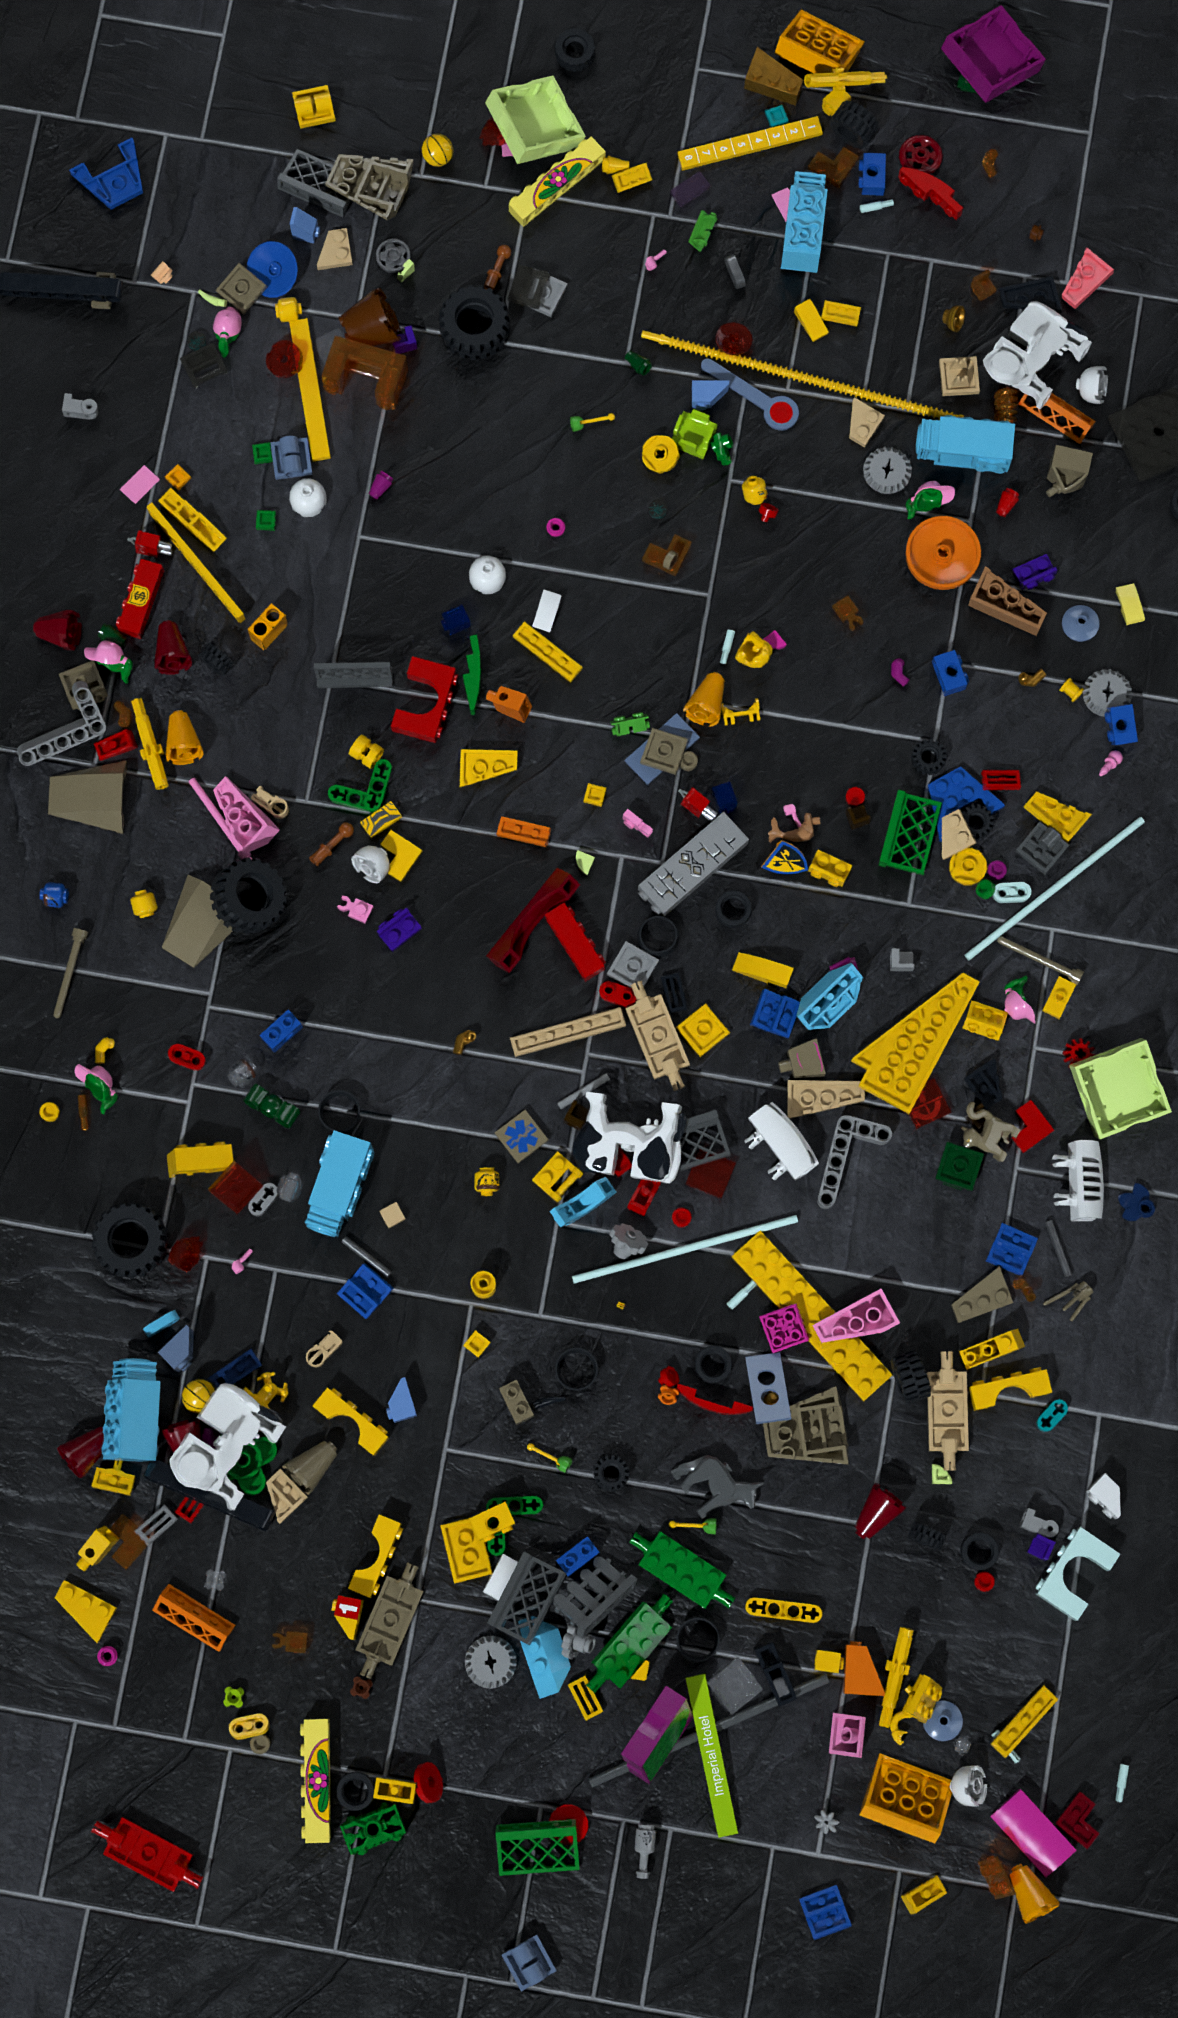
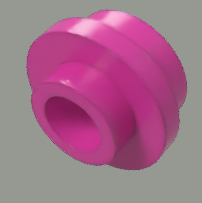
M553 518L548 521L547 532L551 536L558 537L564 533L565 524L561 519ZM553 526L559 527L558 530H553L552 528Z
M105 1646L99 1650L97 1658L103 1666H111L117 1661L118 1654L113 1647ZM109 1652L111 1654L110 1660L105 1659V1653Z

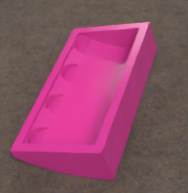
M1018 1789L990 1816L1045 1877L1056 1870L1076 1851L1021 1789Z

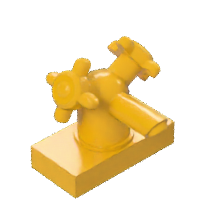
M265 1372L260 1377H257V1381L263 1380L265 1384L257 1394H253L246 1387L243 1390L261 1406L269 1408L268 1404L275 1395L281 1396L280 1402L285 1401L288 1395V1384L284 1382L283 1388L277 1387L271 1380V1377L276 1375L275 1372Z

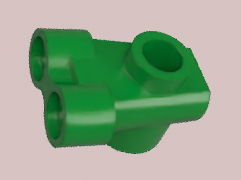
M721 433L713 435L714 441L711 442V446L716 453L717 460L721 461L722 465L731 464L732 461L728 449L733 448V442L728 433L725 435Z

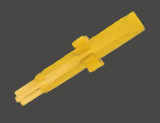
M844 68L831 69L832 73L806 74L804 84L807 88L833 87V91L845 90V86L885 83L887 75H885V72H844Z
M136 698L131 703L144 748L140 750L143 761L147 760L155 789H165L169 784L160 757L164 755L161 744L157 745L142 698Z
M899 1628L892 1661L887 1660L885 1669L889 1671L879 1721V1726L890 1727L903 1676L909 1675L910 1665L906 1663L914 1630L909 1628Z

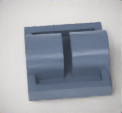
M285 436L277 442H270L276 480L313 475L307 437L298 439L296 436Z
M537 1934L502 1954L521 1991L539 1983L557 1971Z

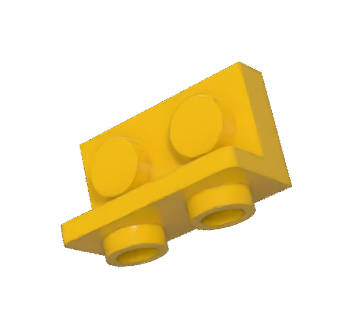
M817 850L808 871L817 879L822 877L828 880V883L832 886L843 887L852 865Z
M972 1000L962 1028L990 1039L999 1040L1008 1013Z

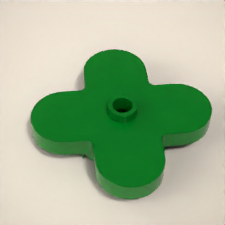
M267 1437L255 1439V1445L250 1443L243 1445L240 1458H245L246 1463L241 1465L237 1461L226 1474L230 1481L237 1480L240 1489L247 1495L259 1494L264 1489L266 1479L261 1467L270 1463L276 1456V1444L271 1443Z

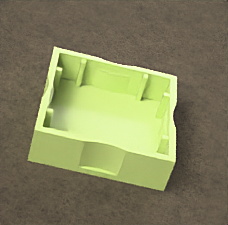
M554 76L532 80L522 85H511L494 89L485 102L517 164L575 150L586 137L575 115L569 109L565 96Z
M1139 1038L1069 1065L1094 1137L1098 1139L1124 1131L1134 1124L1147 1122L1172 1112L1163 1086L1157 1077L1155 1063L1145 1039Z

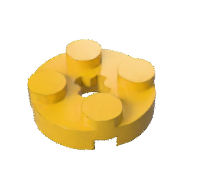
M652 436L643 445L642 460L651 471L659 474L673 469L680 458L677 444L668 436ZM658 450H665L663 458H656Z

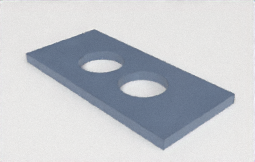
M677 713L658 729L687 738L688 743L685 751L700 738ZM647 739L624 761L649 785L663 771L640 764L648 741Z
M780 1352L745 1357L756 1424L791 1420ZM765 1371L773 1373L775 1381L770 1385L761 1384L758 1381L760 1373ZM773 1391L778 1395L779 1399L775 1404L767 1405L761 1400L763 1393Z

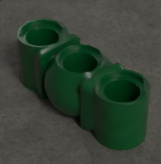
M257 1084L252 1086L243 1099L249 1107L258 1112L261 1111L268 1118H275L276 1122L290 1129L301 1113L294 1105L286 1101L283 1102L278 1096L269 1094V1091Z

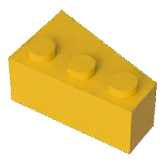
M216 1142L213 1146H207L206 1143L195 1144V1147H188L186 1144L177 1145L167 1155L169 1178L175 1177L176 1174H187L189 1176L193 1175V1173H213L231 1170L234 1167L232 1144Z

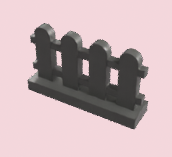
M596 1557L593 1561V1567L596 1570L593 1573L589 1569H583L580 1573L582 1583L579 1585L573 1581L569 1582L566 1588L569 1595L565 1597L562 1594H557L553 1599V1604L556 1606L555 1611L557 1613L561 1611L571 1620L570 1624L573 1627L575 1625L578 1626L577 1635L582 1639L636 1587L638 1579L632 1574L626 1578L627 1574L624 1571L620 1573L611 1565L612 1561L609 1558L605 1560L602 1557ZM600 1573L611 1582L608 1586L597 1577ZM587 1586L597 1594L595 1598L584 1590ZM575 1599L584 1609L579 1610L571 1601Z

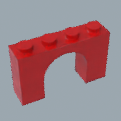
M412 656L407 671V678L433 687L438 693V702L431 711L425 714H414L396 709L391 729L392 732L436 743V739L440 738L443 727L440 726L442 720H446L448 714L446 706L447 703L452 701L453 692H451L453 685L456 686L458 675L454 667Z

